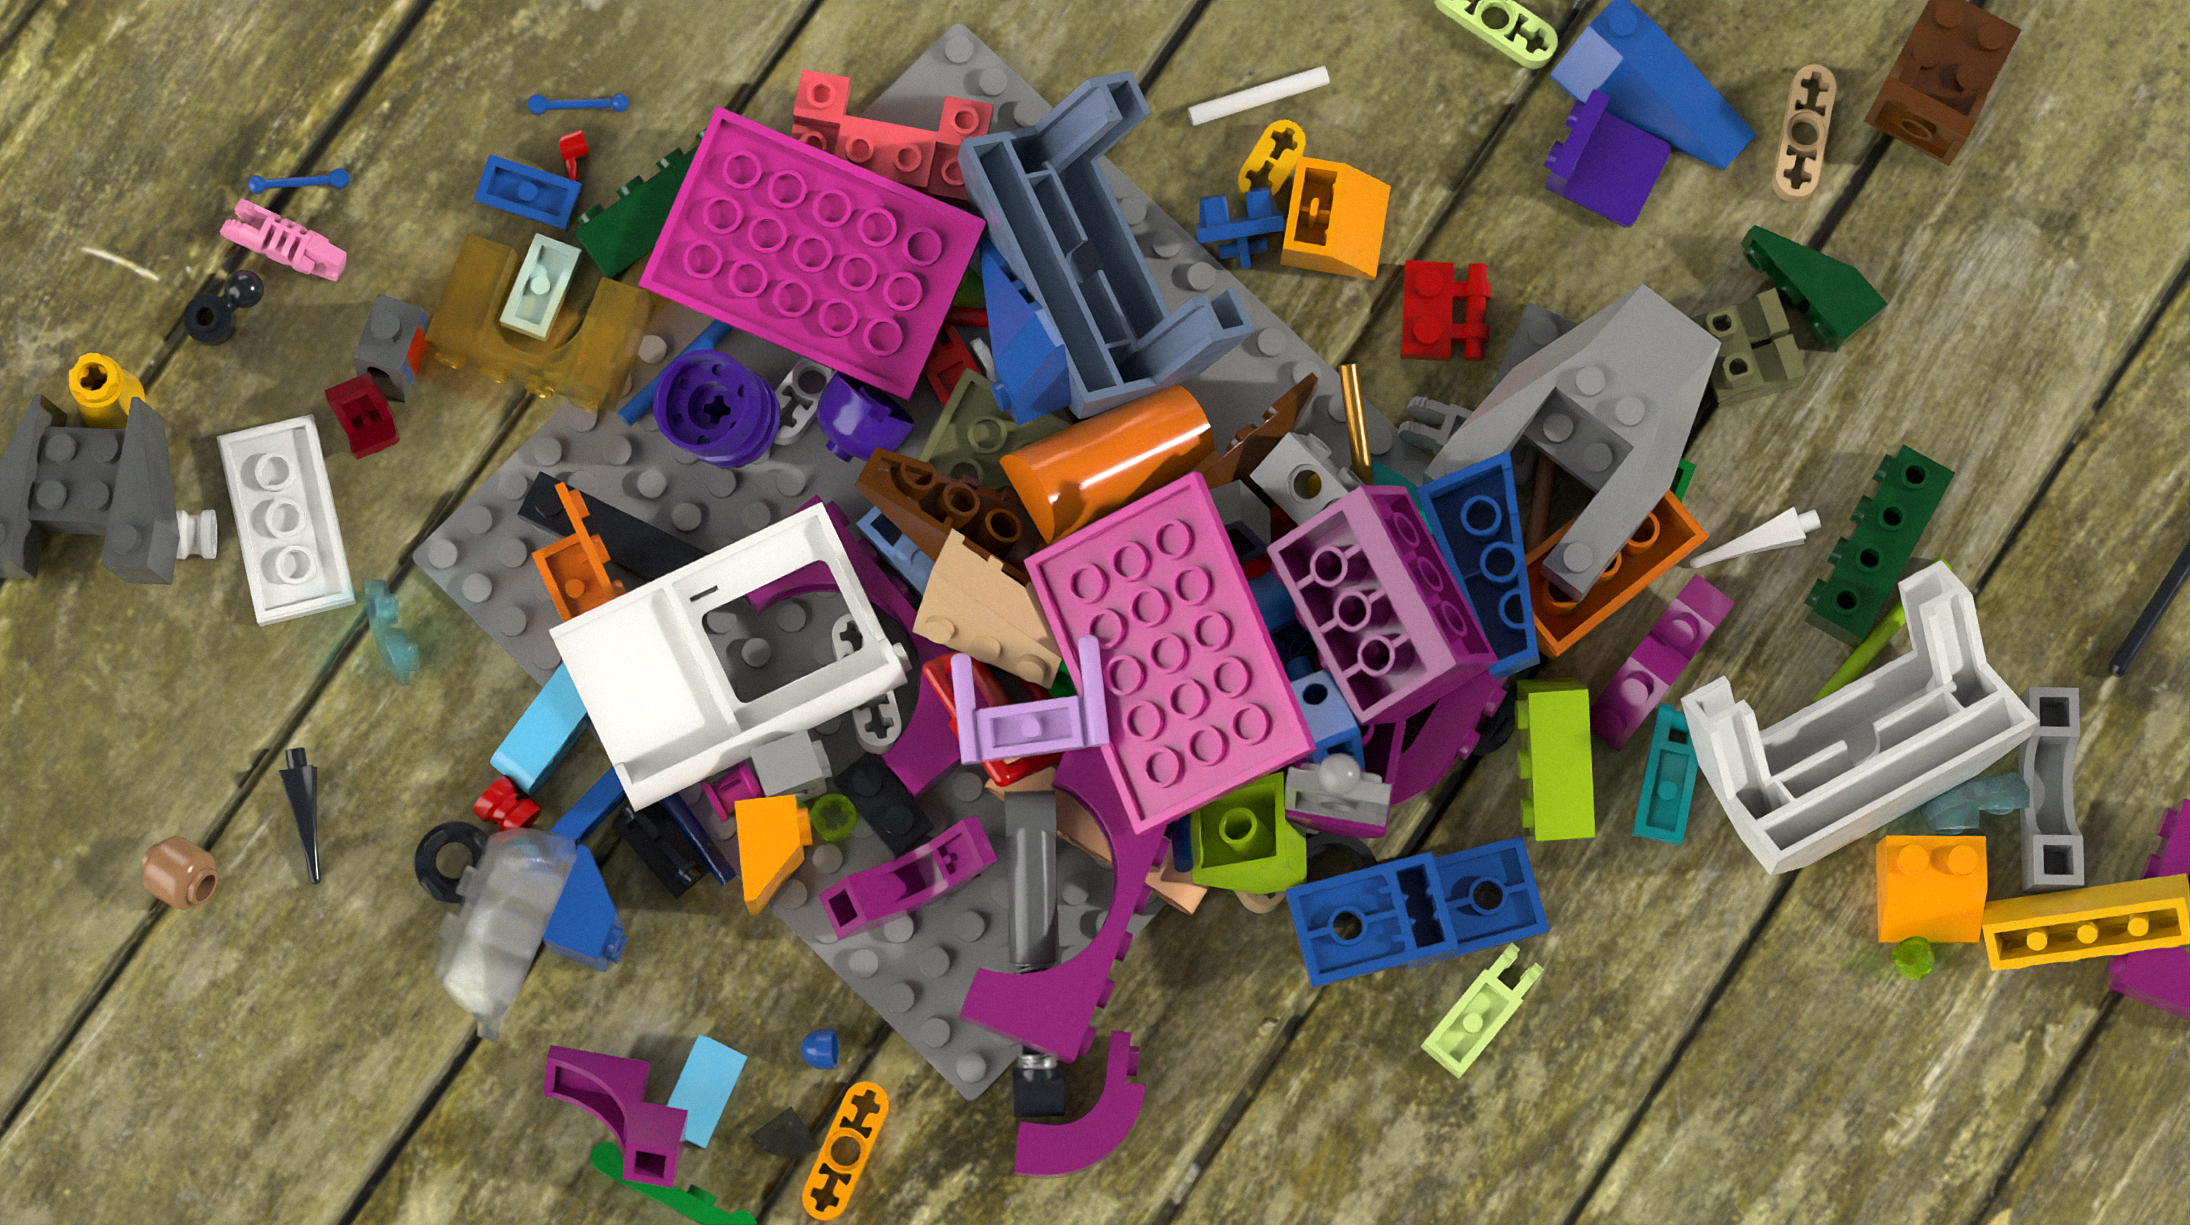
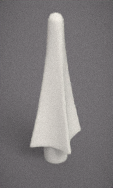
M1792 507L1750 532L1716 549L1692 558L1690 565L1692 568H1700L1742 555L1805 544V533L1821 528L1818 514L1814 509L1797 515L1795 507Z

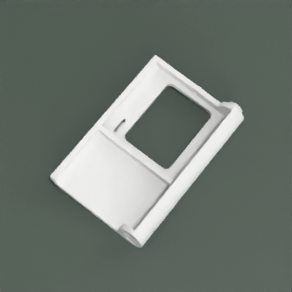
M822 502L549 629L635 812L751 757L749 751L751 749L802 730L813 728L907 683L905 672L912 670L911 663L901 643L898 642L891 646ZM815 561H824L829 566L863 637L864 644L862 649L756 700L742 703L737 699L702 626L701 620L703 615Z

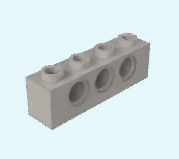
M1288 432L1250 475L1299 526L1359 486L1365 485L1348 468L1343 467L1339 470L1328 459L1332 453L1328 446L1311 433L1305 436ZM1318 473L1322 481V487L1319 494L1311 498L1307 491V484L1311 476Z

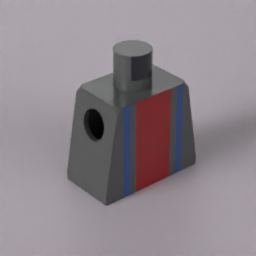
M378 294L355 352L354 361L357 376L370 371L384 396L406 403L436 324L437 316L421 307ZM377 368L385 371L388 375L377 373Z

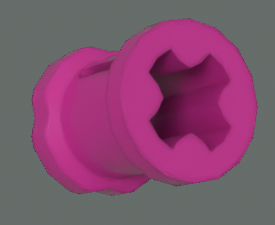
M744 760L737 763L736 770L713 783L706 780L700 784L722 823L729 819L728 814L735 810V801L765 798L758 782Z

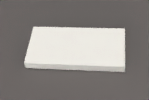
M306 415L217 436L258 625L261 627L357 604L314 415Z

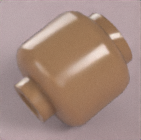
M173 836L164 839L160 844L152 845L142 859L143 886L147 892L176 909L186 910L195 905L204 904L209 900L217 887L219 877L214 857L210 852L185 838Z

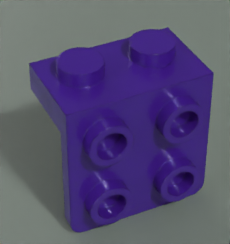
M1593 88L1586 103L1577 99L1565 123V126L1572 129L1565 144L1556 140L1543 165L1551 170L1544 188L1607 220L1628 228L1635 223L1670 155L1671 148L1667 142L1606 113L1605 110L1610 96Z

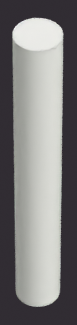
M1320 66L1188 107L1187 112L1192 126H1196L1330 84L1328 72L1325 66Z

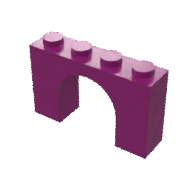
M2185 798L2176 804L2173 809L2167 807L2163 812L2156 830V835L2162 837L2156 855L2153 853L2148 855L2140 874V880L2187 873V877L2190 876V800ZM2181 946L2111 955L2107 966V972L2113 974L2109 989L2190 1020V955Z

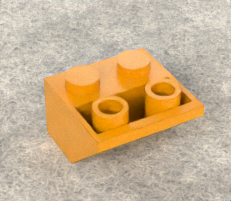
M1298 156L1280 265L1375 280L1391 186L1348 164Z

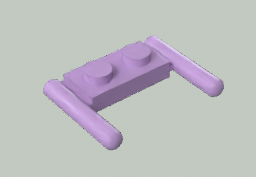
M1084 635L1078 641L1084 696L979 709V711H976L971 658L965 653L953 655L951 658V669L962 764H975L983 761H997L1109 745L1098 639L1094 635Z

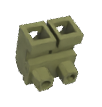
M1775 288L1757 294L1756 298L1740 304H1732L1690 318L1721 342L1708 379L1718 407H1728L1799 387L1807 376L1792 334L1787 335L1790 327Z

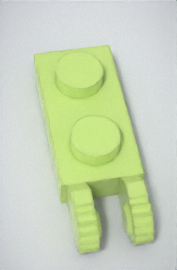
M1512 942L1489 970L1484 969L1420 1046L1458 1079L1524 1001L1521 997L1544 971L1537 963L1529 966L1520 977V982L1513 991L1497 979L1501 972L1509 968L1518 957L1517 953L1520 949Z

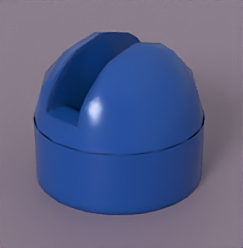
M835 1029L815 1030L803 1039L800 1051L802 1058L808 1065L820 1070L837 1068L839 1042Z

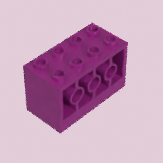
M1361 485L1266 547L1273 561L1271 568L1274 576L1282 586L1288 589L1296 604L1294 611L1299 623L1305 630L1311 633L1319 648L1318 658L1326 672L1331 671L1359 726L1404 722L1499 662L1405 486Z

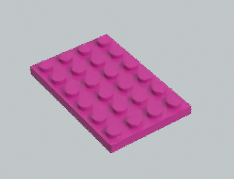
M716 106L638 285L645 290L834 371H839L848 377L910 403L985 231L987 221Z
M1193 471L1024 559L1079 697L1084 696L1078 641L1084 635H1094L1098 639L1110 741L1109 745L1100 746L1136 835H1146L1316 750L1312 734L1202 473Z

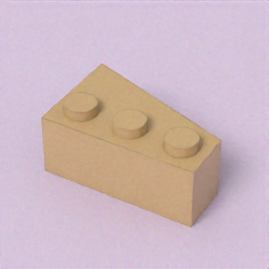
M952 528L932 569L912 632L922 635L935 643L946 645L972 656L980 662L989 663L1020 676L1026 681L1051 689L1064 658L1034 585L1029 582L1023 587L1001 571L1004 565L1001 561L992 555L987 560H984L962 544L965 537Z

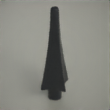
M305 747L285 750L288 769L279 770V774L300 835L310 882L317 885L321 881L317 839V767L307 765Z

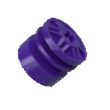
M713 349L694 350L675 359L661 374L654 391L653 414L660 431L677 447L691 453L701 461L721 469L742 468L759 459L773 444L780 426V404L773 387L759 374L743 366L739 361Z

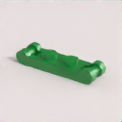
M601 1142L595 1145L591 1151V1164L600 1174L701 1225H758L754 1216L748 1211L737 1210L729 1214L715 1207L714 1204L718 1197L693 1184H690L687 1192L675 1186L669 1188L624 1180V1157L621 1151L612 1143Z

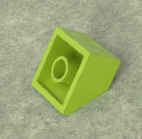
M1285 772L1266 775L1190 813L1191 880L1195 884L1259 895L1285 891L1289 888L1307 884L1306 827L1295 824L1286 818L1285 789L1287 775Z

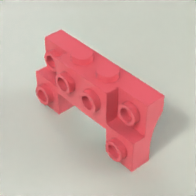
M802 69L793 112L792 138L946 204L971 209L958 162L960 144L962 139L990 134L994 114L993 104L945 95L938 132L845 115L851 90L850 78Z

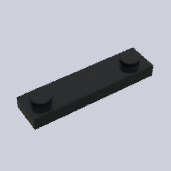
M540 471L517 515L520 519L564 539L576 533L554 486L562 481ZM565 483L568 492L576 489ZM579 490L590 514L581 519L589 537L599 533L611 559L608 562L640 578L652 582L710 554Z

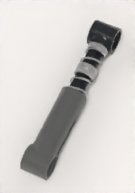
M1055 790L1006 791L1004 793L1008 860L1009 962L1020 966V969L1015 971L1016 974H1028L1048 970L1055 965L1054 963L1060 961L1055 842ZM1022 1045V1053L1017 1055L1019 1057V1065L1013 1068L1014 1118L1065 1116L1063 1066L1058 1065L1056 1058Z

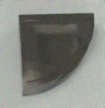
M791 1106L750 1136L760 1148L772 1155L783 1158L804 1157L821 1149Z

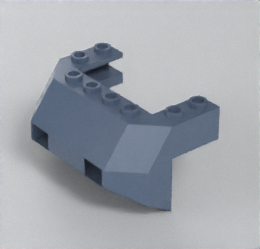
M1131 70L1088 78L1034 126L962 139L958 154V162L972 215L987 221L982 237L987 236L1008 262L1014 281L1021 279L1026 285L1029 294L1027 296L1030 302L1038 300L1065 343L1072 404L1068 405V407L1079 419L1100 414L1142 396L1198 376L1255 332L1235 288L1227 289L1211 303L1206 294L1192 297L1170 314L1097 160L1152 114Z

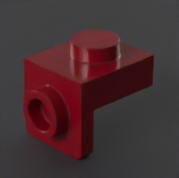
M370 371L325 390L327 402L347 434L350 450L355 459L358 460L380 452L400 441L393 410Z

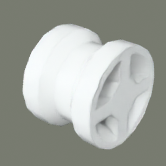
M176 510L180 535L176 559H186L190 554H200L204 559H215L218 542L215 511L203 510L199 515H188L184 510Z

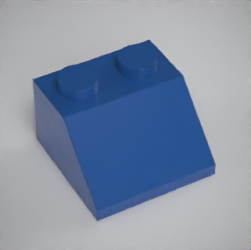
M578 844L540 938L549 951L606 972L610 961L616 964L619 962L628 936L623 934V922L596 860L588 847Z

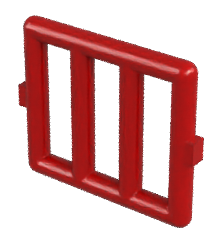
M953 650L927 661L922 667V673L952 719L948 725L959 740L954 688L947 674L952 673V656L962 652ZM970 656L973 681L990 707L1013 705L987 664ZM1016 675L1033 702L1054 699L1043 686L1026 681ZM1064 751L1026 756L1009 764H1006L1004 760L983 761L981 763L997 786L1007 787L1058 764Z

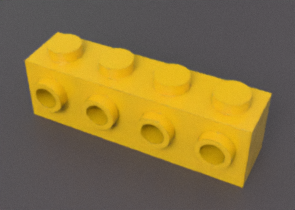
M2187 873L1986 902L1982 929L1991 971L2021 969L2032 965L2072 962L2083 958L2122 955L2134 951L2173 948L2190 944V888Z

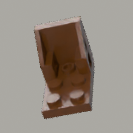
M1928 0L1863 122L1950 166L1971 133L1987 99L1986 96L2022 30L1966 0Z

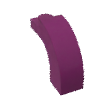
M976 815L961 820L933 840L897 859L844 877L820 893L818 897L838 940H842L890 923L946 897L981 877L980 872L998 860Z
M1111 1030L1105 1087L1100 1100L1087 1115L1075 1122L1064 1125L1019 1123L1014 1177L1056 1179L1072 1176L1096 1166L1109 1157L1122 1144L1137 1120L1146 1085L1126 1083L1127 1075L1137 1076L1140 1046L1130 1045L1131 1032Z

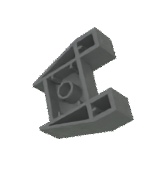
M35 394L0 460V578L36 579L45 533L106 535L101 565L125 583L171 585L180 535L164 418L139 397H132L126 429L65 427L67 414L42 394Z

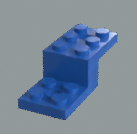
M1522 835L1433 858L1432 851L1285 890L1311 989L1401 965L1403 970L1407 971L1547 934L1550 931ZM1486 883L1498 889L1501 895V902L1497 908L1484 910L1476 905L1473 899V892L1478 885ZM1342 913L1355 915L1361 922L1362 930L1360 935L1352 940L1340 938L1333 929L1334 919Z

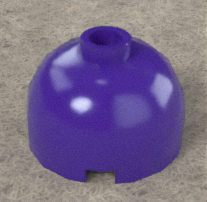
M836 371L823 390L818 401L816 413L821 431L830 439L825 445L826 448L846 462H850L853 457L868 461L876 447L896 452L906 442L916 425H913L915 421L912 416L882 391L879 390L876 394L862 387L865 383Z

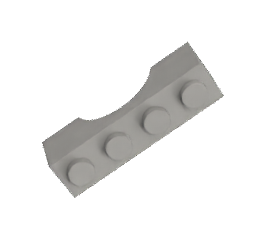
M2028 687L2018 698L2036 716L2039 723L2031 736L2018 745L2022 893H2052L2079 889L2084 886L2083 835L2080 833L2076 823L2073 804V768L2076 748L2080 738L2079 688Z

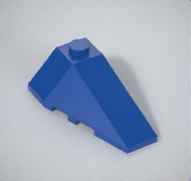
M1613 0L1587 26L1549 76L1576 101L1579 99L1586 103L1593 88L1610 96L1605 110L1606 113L1670 143L1671 148L1722 171L1756 137V133L1659 26L1630 0Z
M985 236L981 238L978 245L996 382L991 383L990 386L1001 411L1008 409L1016 424L1020 426L1072 404L1065 343L1038 300L1030 302L1027 296L1029 294L1026 285L1021 279L1014 281L1008 262L990 239Z

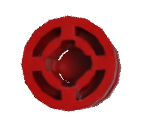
M504 775L490 785L473 806L472 812L483 822H492L494 825L498 824L497 834L507 844L511 845L532 827L543 809L532 798L520 799L521 795L517 791V785Z

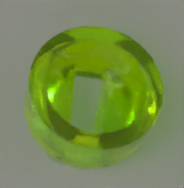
M970 266L953 302L956 306H974L982 298L984 292L983 281Z
M1914 936L1904 939L1892 951V960L1898 971L1906 979L1921 981L1926 978V973L1932 972L1935 968V954L1929 942L1923 937Z

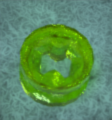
M831 793L822 796L816 801L812 808L811 819L814 829L820 837L828 841H840L852 834L856 827L857 816L854 805L847 797ZM831 805L841 806L842 815L848 818L843 827L839 823L837 824V830L827 829L826 819L820 817L825 808L831 812Z

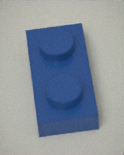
M489 154L474 200L478 204L569 232L584 186L579 182Z

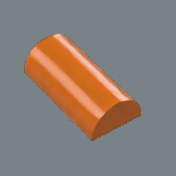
M1174 384L1069 426L1003 456L999 462L1047 546L1186 476L1215 450V443L1210 424L1199 403L1184 387Z
M1670 489L1580 603L1576 602L1542 576L1540 570L1544 560L1582 512L1525 556L1538 650L1551 659H1556L1708 540V534Z

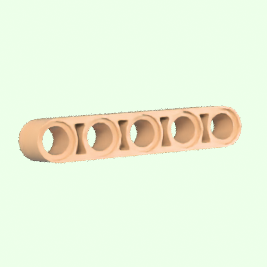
M1022 757L1012 758V759H1004V762H1005L1006 764H1009V763H1011V762H1013V761H1015V760H1018V759H1020V758H1022ZM1051 766L1007 787H999L993 782L991 777L989 778L984 787L1003 802H1005L1004 792L1055 790L1056 834L1113 869L1107 843L1093 818L1073 798L1050 786L1056 772L1055 768ZM1170 840L1160 868L1151 866L1144 882L1145 885L1152 887V894L1188 915L1194 913L1210 887L1195 884L1191 880V852Z

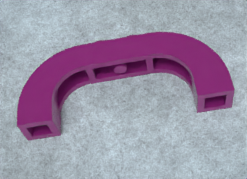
M1486 669L1440 698L1414 742L1400 755L1391 808L1407 804L1421 797L1446 776L1458 757L1464 760L1467 759L1480 738V734L1475 729L1483 716L1486 714L1492 717L1506 697L1507 692L1501 689L1508 676L1493 681L1489 670Z

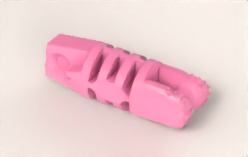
M240 199L234 210L238 215L237 217L246 223L229 219L225 221L219 231L222 236L259 254H266L268 258L286 266L291 265L292 269L308 275L312 273L336 282L345 269L346 252L330 244L329 239L315 231H308L306 227L291 220L281 219L280 215L245 199Z

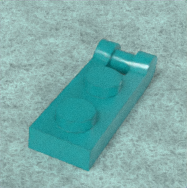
M1659 702L1656 708L1631 836L1680 847L1683 844L1698 769V760L1685 713L1675 711L1674 705ZM1670 729L1687 733L1685 744L1668 741Z

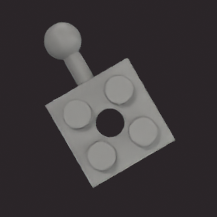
M1333 754L1327 757L1321 765L1303 763L1300 769L1289 767L1285 789V810L1385 827L1391 785L1382 783V778L1378 775L1360 772L1358 764L1350 756Z

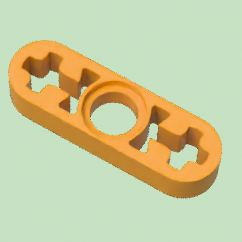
M859 1082L846 1092L803 1189L802 1202L804 1208L812 1218L818 1221H833L845 1212L888 1115V1097L885 1091L873 1082ZM867 1092L875 1094L874 1102L880 1107V1110L877 1114L869 1112L865 1117L862 1129L872 1130L869 1138L866 1139L858 1131L851 1128H841L840 1126L845 1118L854 1124L858 1115V1107L852 1104L854 1098H864ZM840 1138H852L860 1145V1157L850 1166H841L832 1159V1146ZM823 1165H827L833 1172L839 1175L851 1176L848 1185H845L838 1179L833 1190L834 1196L839 1199L838 1205L836 1207L828 1205L824 1212L816 1210L817 1200L811 1197L814 1189L819 1191L825 1189L830 1176L820 1174Z

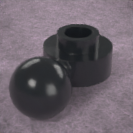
M238 270L228 277L223 296L218 297L205 294L193 299L186 307L183 317L187 333L196 341L207 346H216L226 342L236 328V314L234 311L238 308L247 309L254 307L261 301L264 294V285L261 278L253 271ZM213 311V321L207 326H202L200 320L203 313Z

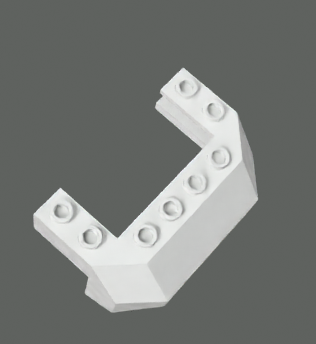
M1941 560L1898 583L1913 651L1894 661L1888 662L1883 667L1851 684L1845 685L1840 690L1812 705L1802 708L1797 713L1769 728L1759 731L1754 711L1744 699L1735 704L1730 683L1725 676L1681 698L1698 764L1739 837L1770 876L1809 866L1978 775L2030 737L2039 723L2036 716L1986 662L1973 595Z

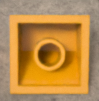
M795 794L735 801L744 900L750 915L760 914L805 860L803 846L813 845L808 808L798 807Z
M1885 836L1876 844L1878 943H1979L1988 886L1986 836Z

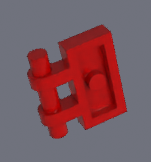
M1405 260L1400 359L1449 361L1451 343L1465 344V360L1472 362L1484 360V343L1489 342L1490 326L1485 324L1486 301L1491 299V283L1487 282L1486 264H1469L1467 281L1453 282L1454 263ZM1452 301L1467 302L1466 323L1452 324Z

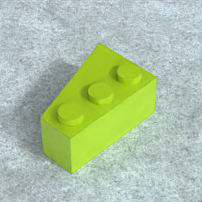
M1575 676L1516 680L1518 700H1515V722L1517 730H1520L1522 744V749L1517 750V767L1519 779H1525L1526 798H1520L1519 803L1522 828H1529V833L1535 841L1595 837L1588 688Z

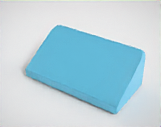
M699 1034L666 1106L688 1110L685 1140L706 1149L748 1057L702 1034Z

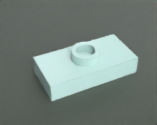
M536 233L500 317L501 326L547 342L583 257L582 250Z

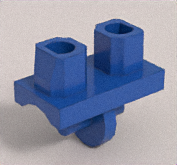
M1270 187L1244 191L1248 216L1229 218L1225 194L1200 197V223L1195 224L1198 243L1237 238V242L1218 245L1220 259L1239 256L1241 270L1251 269L1250 255L1268 252L1266 238L1247 240V236L1285 230L1282 211H1277Z

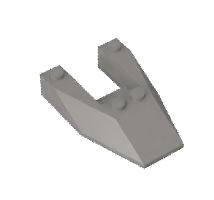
M1641 284L1513 367L1453 434L1423 472L1422 484L1424 485L1507 450L1511 451L1521 438L1528 441L1597 494L1544 560L1540 570L1542 576L1576 602L1580 603L1670 489L1721 342L1646 285Z

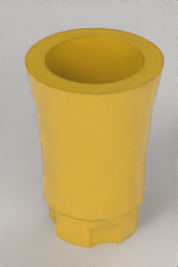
M99 353L85 354L80 356L77 364L73 369L69 370L70 391L77 401V409L81 419L90 428L126 429L132 397H139L145 402V393L140 381L132 373L121 369L113 359Z

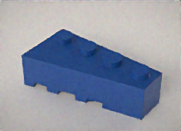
M1507 450L1415 488L1439 550L1499 661L1488 668L1493 681L1540 663L1510 451Z

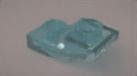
M384 579L364 580L367 614L378 650L399 685L410 686V671H418L419 667L418 643L410 642V636L405 628H390V623H398L399 620L398 595L390 594V588Z
M2020 772L1982 776L1967 780L1920 805L1919 812L1929 830H1935L1938 833L1948 835L1959 834L1964 829L1979 828V810L2003 815L2012 813L2014 809L2029 808L2030 789Z

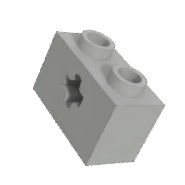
M806 729L749 750L765 797L795 794L797 803H801L827 793L825 778L833 776L830 769L831 766L821 739L811 742Z

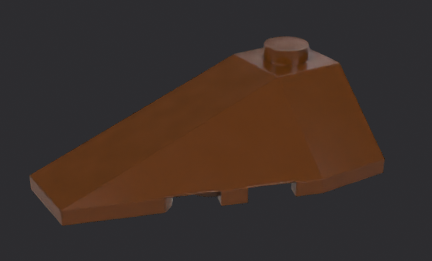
M1311 372L1264 412L1262 418L1265 422L1259 428L1254 423L1245 425L1225 449L1227 453L1223 457L1217 450H1214L1188 474L1193 471L1202 473L1208 490L1240 480L1258 496L1262 488L1250 475L1288 432H1294L1317 391L1318 377Z
M879 447L874 449L854 484L866 498L934 563H936L953 528L965 537L962 543L964 546L984 560H987L992 555L1004 564L1001 571L1025 587L1027 583L1031 582V577L1024 559L1049 547L1016 490L1008 487L1003 492L978 485L979 478L963 474L960 479L936 472L931 463Z

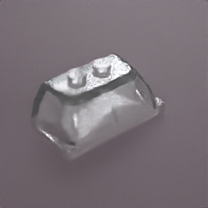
M527 828L492 833L485 844L476 868L467 865L461 876L456 894L463 896L456 914L449 911L446 912L438 930L436 939L442 941L443 944L434 963L433 975L450 1001L478 1020V1036L495 1043L499 1039L577 858L575 840L555 832Z

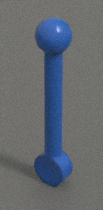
M620 93L615 94L612 98L564 100H546L544 96L536 94L528 100L529 110L537 116L543 115L550 109L612 108L616 112H624L629 106L627 96Z
M338 168L333 170L330 175L264 179L259 175H254L249 178L247 187L254 194H260L265 189L316 185H332L335 189L341 190L349 185L350 179L344 169Z

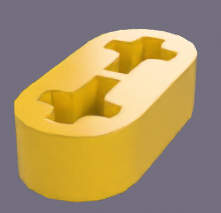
M1278 120L1266 128L1238 175L1237 192L1245 203L1244 191L1250 190L1251 181L1248 177L1257 179L1265 167L1271 170L1268 175L1267 186L1270 187L1274 200L1278 197L1296 168L1298 156H1303L1305 150V134L1298 124L1290 120ZM1285 134L1292 137L1291 146L1295 150L1286 148L1278 160L1272 158L1276 145L1272 138L1282 139Z

